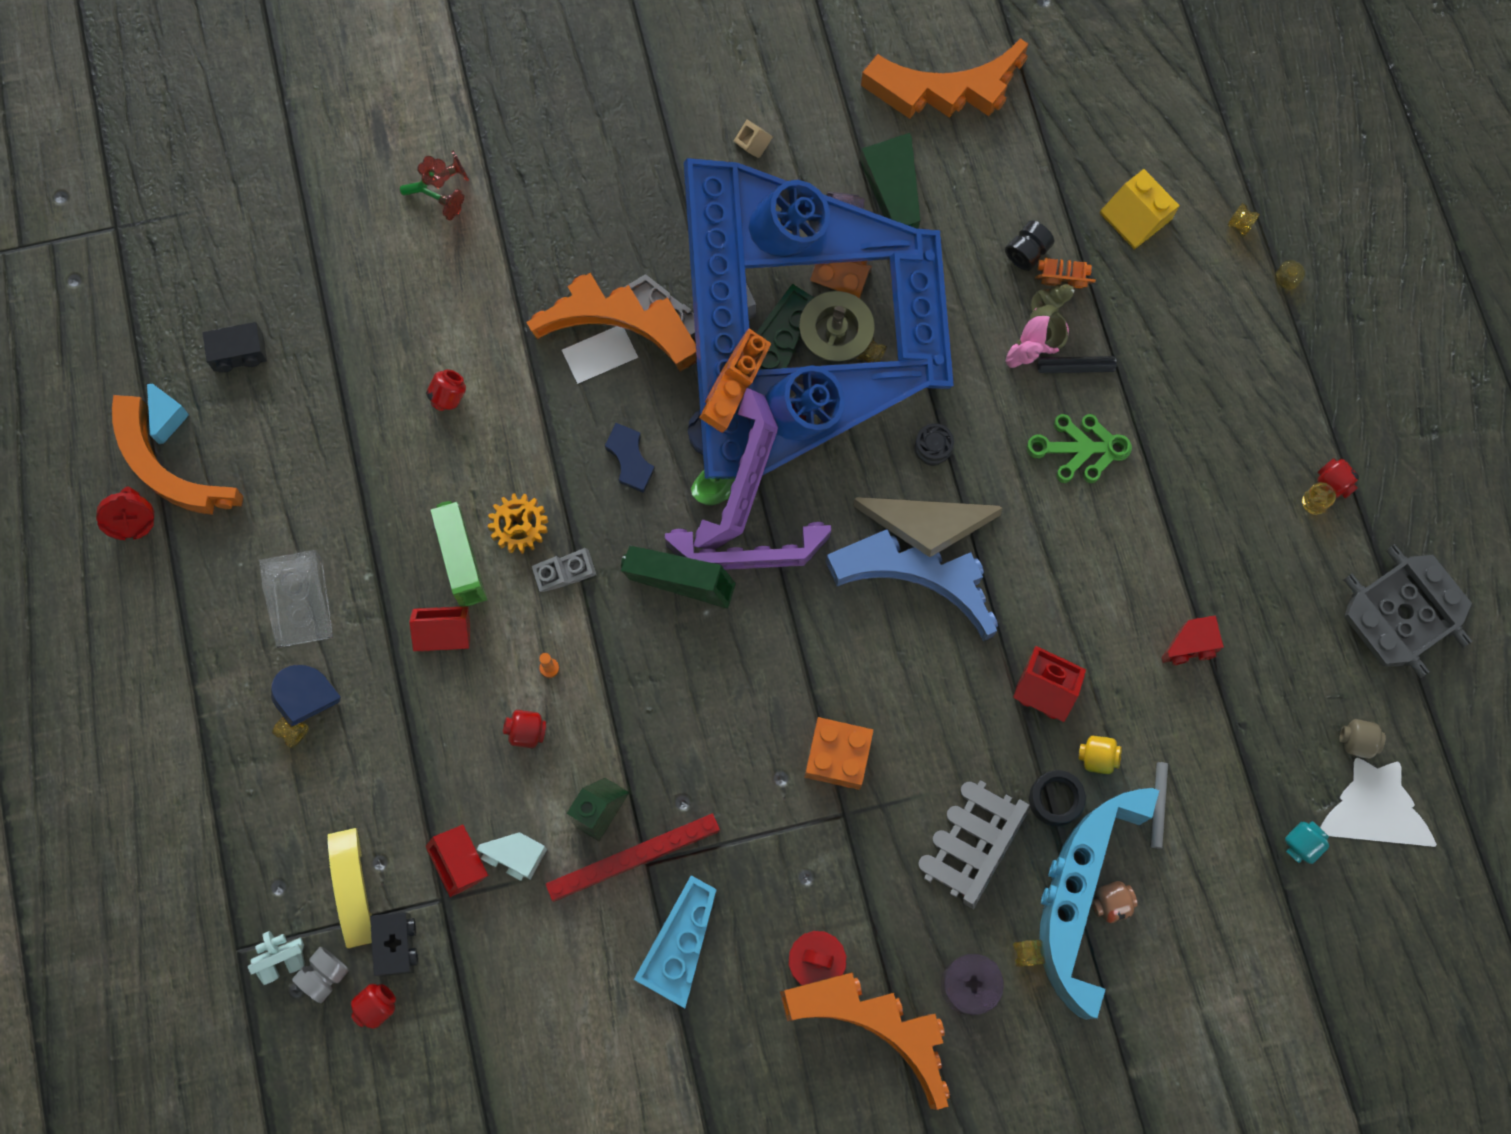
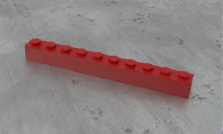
M712 813L546 883V887L551 900L555 902L720 832V829Z

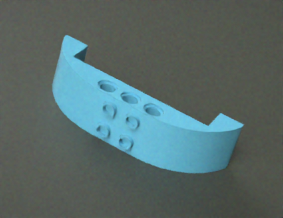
M1148 788L1122 793L1094 809L1082 818L1070 832L1062 846L1057 861L1053 860L1049 870V877H1052L1051 885L1049 888H1045L1041 898V904L1045 905L1040 923L1039 945L1041 958L1047 977L1055 992L1066 1006L1080 1018H1098L1105 992L1104 988L1071 978L1114 820L1118 818L1137 825L1148 821L1153 816L1160 790ZM1074 854L1079 856L1081 865L1077 864L1074 860ZM1066 881L1073 886V893L1067 890ZM1058 909L1065 913V921L1058 917Z

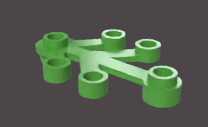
M1060 414L1054 421V428L1058 432H1066L1076 442H1049L1045 436L1038 434L1029 439L1026 449L1033 458H1042L1046 453H1078L1066 465H1062L1058 469L1056 477L1061 483L1070 482L1074 472L1093 453H1105L1095 465L1088 466L1083 473V478L1086 482L1095 483L1100 478L1101 472L1113 460L1123 461L1128 458L1132 451L1131 442L1123 435H1112L1098 422L1096 416L1087 414L1080 423L1082 430L1093 432L1103 441L1093 442L1071 422V418L1068 415ZM1085 420H1091L1094 426H1087ZM1058 421H1066L1067 426H1060ZM1038 445L1042 451L1036 452L1032 446ZM1113 446H1120L1122 451L1116 452L1113 449ZM1061 471H1067L1070 477H1063ZM1088 471H1094L1096 477H1090Z

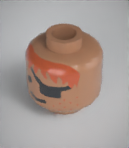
M1115 881L1098 887L1095 891V899L1092 900V907L1096 916H1102L1108 923H1114L1131 917L1134 913V908L1138 906L1132 887L1125 885L1121 881Z

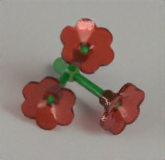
M454 150L451 151L453 164L446 167L442 159L426 156L417 167V171L422 175V180L400 186V192L403 196L422 192L438 200L439 204L445 206L442 214L448 221H451L454 216L460 213L461 204L465 198L464 194H462L461 190L455 189L449 196L439 195L427 189V186L433 185L435 188H441L445 181L457 173L462 175L466 181H469Z

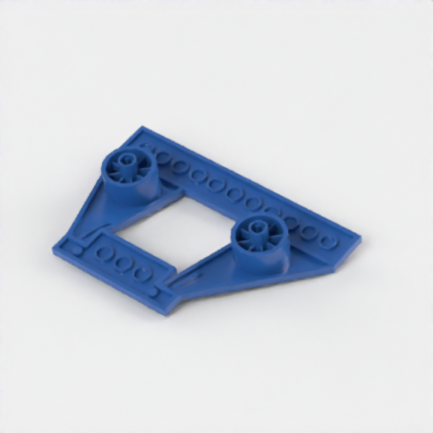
M690 158L684 161L700 414L706 405L705 400L722 369L745 332L749 329L745 269L890 259L898 361L826 366L811 365L796 368L758 370L752 384L747 388L765 395L778 427L763 475L924 388L949 389L954 386L940 230L910 227L824 195L819 189L808 182L801 180L786 181L737 162ZM776 204L782 209L781 212L776 211ZM799 229H801L808 237H800ZM798 384L804 385V389H802ZM790 389L796 394L794 398H790ZM740 403L728 428L723 433L701 419L705 479H736L740 467V459L749 441V432L755 423L753 420L738 415ZM791 404H794L797 412L794 411ZM814 414L821 419L819 425L814 424ZM799 415L806 416V421L801 419Z

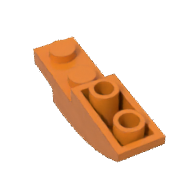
M750 328L745 332L706 398V405L699 417L721 433L728 428L746 388L752 384L771 345L769 341Z

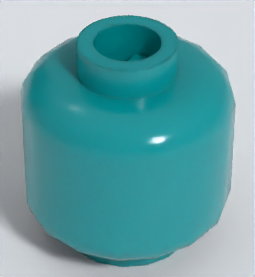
M1313 821L1310 823L1300 822L1285 838L1286 844L1290 847L1286 852L1298 863L1304 860L1308 864H1313L1328 850L1329 843L1327 839L1329 836Z

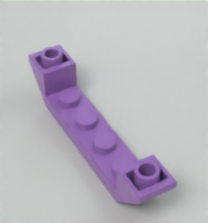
M746 388L745 394L740 401L738 415L753 420L755 423L749 432V441L740 459V467L736 479L732 483L727 506L722 512L721 524L718 525L702 520L700 527L696 531V539L693 545L695 547L717 549L744 531L778 430L765 395Z
M813 522L809 523L808 526H803V548H798L797 545L782 546V549L758 546L754 550L743 551V548L733 547L727 549V552H716L715 549H702L699 553H694L693 532H687L685 529L671 530V533H665L666 547L677 556L720 564L725 570L804 566L830 538L831 525Z

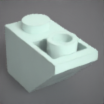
M519 832L480 844L477 850L483 854L481 860L494 867L498 863L508 867L506 873L521 881L523 877L531 880L547 848Z

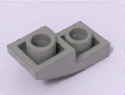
M586 548L561 558L555 556L532 566L540 592L557 589L597 575L589 550Z

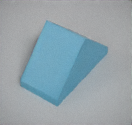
M147 384L150 436L158 444H164L189 414L182 405L154 384Z

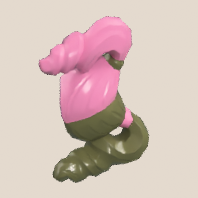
M1069 284L1056 285L1051 287V289H1042L1033 296L1031 301L1032 313L1029 322L1025 325L1021 338L1011 347L1005 359L1006 364L1010 368L1020 366L1022 363L1030 364L1039 357L1040 353L1055 354L1059 352L1060 348L1065 346L1068 340L1069 328L1064 317L1060 315L1058 308L1071 299L1075 292L1073 286Z

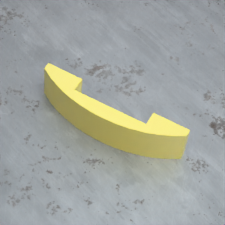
M357 828L328 834V851L333 890L346 947L349 949L371 944L370 916H372V913L369 912L360 860L362 854Z

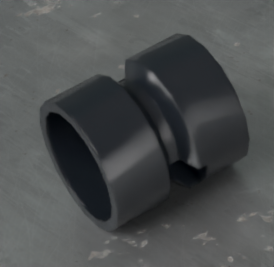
M1031 220L1020 230L1019 236L1012 239L1005 247V253L1014 265L1022 270L1029 271L1037 264L1041 255L1046 254L1054 245L1055 240L1052 233L1043 224Z

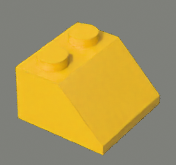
M1143 169L1120 188L1100 210V214L1135 250L1169 223L1180 205Z

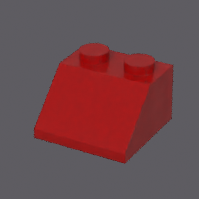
M1035 646L1017 684L1013 698L1024 706L1033 707L1044 712L1045 715L1052 719L1065 722L1079 696L1086 669Z

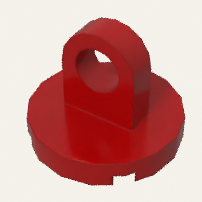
M128 486L122 489L120 493L112 494L100 502L97 507L96 520L99 529L107 536L117 540L133 537L134 540L145 536L153 528L155 511L151 503L141 497L139 492Z
M811 931L803 934L794 942L789 952L788 965L792 976L803 986L843 975L846 969V954L843 945L835 936L825 931Z

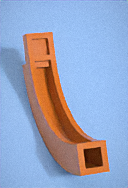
M113 395L112 423L119 449L131 469L150 489L170 503L197 513L213 515L214 505L222 509L242 506L243 495L237 488L195 484L178 478L163 468L155 457L149 442L147 432L148 405L141 397Z

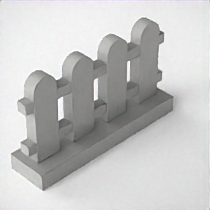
M981 780L978 785L973 782H966L962 785L961 794L964 799L968 800L964 809L959 806H952L948 809L947 818L954 827L950 834L943 830L937 831L934 834L933 843L940 849L936 858L924 855L919 860V868L926 874L924 880L931 883L933 878L950 887L952 889L950 894L956 898L959 893L964 895V904L972 909L976 907L1029 812V804L1019 799L1015 806L1010 803L1012 797L1005 795L1004 799L986 790V783ZM975 805L994 815L990 823L971 814ZM1001 819L1006 821L1002 830L997 828ZM961 829L980 839L976 848L957 838ZM987 844L993 846L988 855L983 853ZM947 854L966 864L962 873L943 863ZM973 868L978 870L974 880L969 878Z

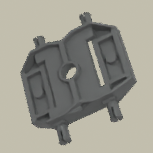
M1394 544L1385 550L1396 563L1393 565L1394 569L1365 588L1353 573L1343 579L1353 592L1344 617L1382 666L1406 665L1407 667L1410 665L1419 678H1422L1430 671L1419 659V655L1447 635H1453L1462 648L1473 642L1462 629V624L1472 603L1434 555L1408 558ZM1408 575L1414 579L1445 619L1440 620L1435 610L1429 606L1418 592L1417 587L1409 581ZM1399 606L1406 607L1409 610V619H1403L1399 616Z

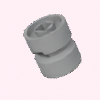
M320 946L309 959L310 966H303L293 977L292 981L308 996L321 1004L332 992L331 985L333 983L338 984L349 972V969L332 953Z

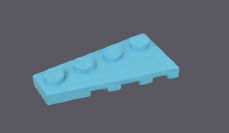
M690 876L634 978L635 981L683 1008H686L716 894L715 888L693 876Z

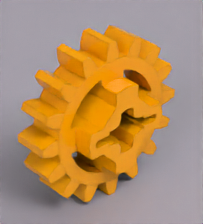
M514 493L510 501L505 497L501 498L502 506L493 505L496 514L491 513L488 515L489 519L494 522L488 524V529L493 532L491 534L492 540H499V548L503 549L508 545L509 553H513L515 548H519L520 553L523 554L524 547L528 546L531 550H534V541L543 542L540 533L545 534L548 532L547 527L542 525L548 523V518L543 515L545 512L544 507H537V499L533 498L528 502L527 494H523L521 499H517ZM533 514L536 517L535 528L532 526V524H530V521L533 519ZM501 519L506 523L503 533L500 530ZM516 521V522L519 523V522L522 521V522H523V525L520 526V525L517 524V525L514 526V525H513V522Z

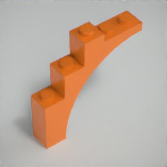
M1020 38L1008 51L993 61L980 67L954 73H929L912 70L895 64L877 54L862 72L861 86L909 119L915 112L920 113L926 103L950 118L955 110L959 112L963 108L966 101L987 116H990L995 109L1000 110L1007 99L1005 92L1007 84L1013 76L1012 72L1016 67L1020 69L1028 58L1026 55L1028 43Z
M591 273L578 276L572 281V284L567 286L572 293L570 297L559 299L553 307L546 311L535 313L531 320L526 322L537 339L559 329L575 325L605 324L617 326L640 334L656 344L669 356L680 372L697 362L696 344L668 297L664 300L654 301L649 306V309L644 311L629 285L615 289L608 298H605Z
M853 973L780 992L787 1021L815 1017L832 1018L855 1024L876 1034L893 1047L911 1067L924 1090L930 1109L938 1110L949 1107L947 1099L950 1098L949 1089L946 1082L941 1080L939 1069L942 1068L938 1052L933 1051L932 1047L943 1044L942 1036L945 1035L942 1021L936 1018V1014H928L901 1022L900 1016H903V1008L899 998L895 999L894 993L860 1001L859 996L862 995L861 985L858 978L853 977Z

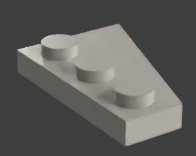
M646 274L628 284L644 311L649 309V306L654 301L664 300L668 297L691 337H695L694 313L689 307L678 302L667 290Z

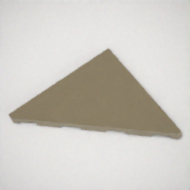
M860 497L854 499L855 508L928 557H932L999 517L1002 512V507L994 505Z

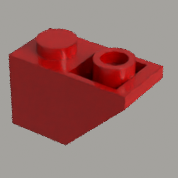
M1216 615L1188 620L1180 628L1162 656V662L1172 661V665H1180L1189 662V658L1199 657L1200 661L1215 658L1216 653L1224 648Z

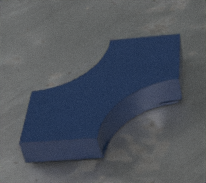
M615 423L605 444V449L613 454L620 463L621 474L619 483L644 493L655 467L649 464L639 451L641 433Z

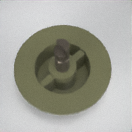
M831 291L816 296L806 305L800 317L799 329L805 346L814 355L827 361L843 362L858 357L868 348L873 339L875 324L870 309L860 298L847 292Z

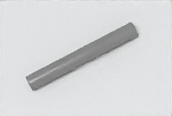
M1157 762L1155 789L1160 791L1153 813L1151 848L1162 849L1168 774V763Z

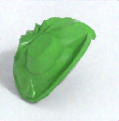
M703 470L691 487L692 496L698 502L705 505L719 504L729 499L731 486L735 479H705Z

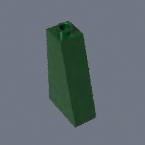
M907 133L862 148L860 163L883 217L919 229L921 220L911 134Z
M629 545L627 554H624L621 561V571L629 580L727 609L736 585L735 581L720 564Z
M603 778L583 787L566 814L576 828L600 841L629 792L607 778Z

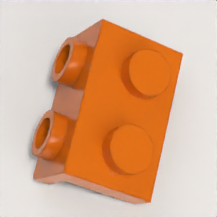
M868 261L815 264L810 281L837 291L850 293L860 298L872 266L867 264Z

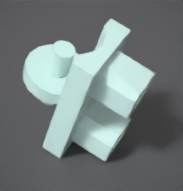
M270 931L263 933L264 942L256 945L255 948L258 954L267 950L268 952L252 958L248 969L251 975L257 974L263 985L279 978V973L275 966L279 962H285L289 973L300 970L305 966L302 953L304 943L301 937L278 947V945L287 942L284 934L274 938Z

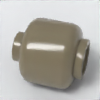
M1353 719L1348 726H1343L1339 736V741L1343 743L1344 750L1348 754L1367 759L1380 754L1383 751L1386 740L1385 733L1382 732L1381 727L1377 723L1361 719Z

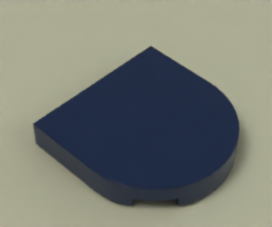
M293 665L282 669L274 677L271 686V699L291 727L339 703L341 699L340 695L321 672L305 665Z

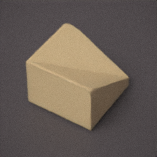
M747 119L733 142L753 156L760 158L773 136Z

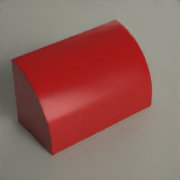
M469 606L412 610L409 624L413 651L469 649Z
M464 825L432 837L425 846L450 897L471 888L489 876Z

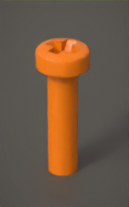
M548 653L541 654L539 657L541 674L546 678L555 677L559 672L558 662L552 659Z

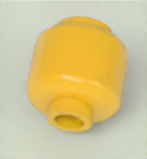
M1090 736L1086 744L1080 745L1079 760L1084 761V767L1089 772L1111 774L1115 768L1119 769L1122 747L1117 746V741L1113 738Z

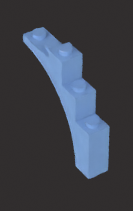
M884 530L830 553L826 557L827 567L836 586L867 578L907 580L934 590L956 605L968 617L983 641L994 637L997 632V620L992 612L988 613L984 605L986 599L980 587L976 588L975 586L983 578L984 570L980 561L977 558L974 559L971 552L941 565L942 558L939 552L932 557H928L913 547L898 553L900 545L896 537L890 536L888 530Z

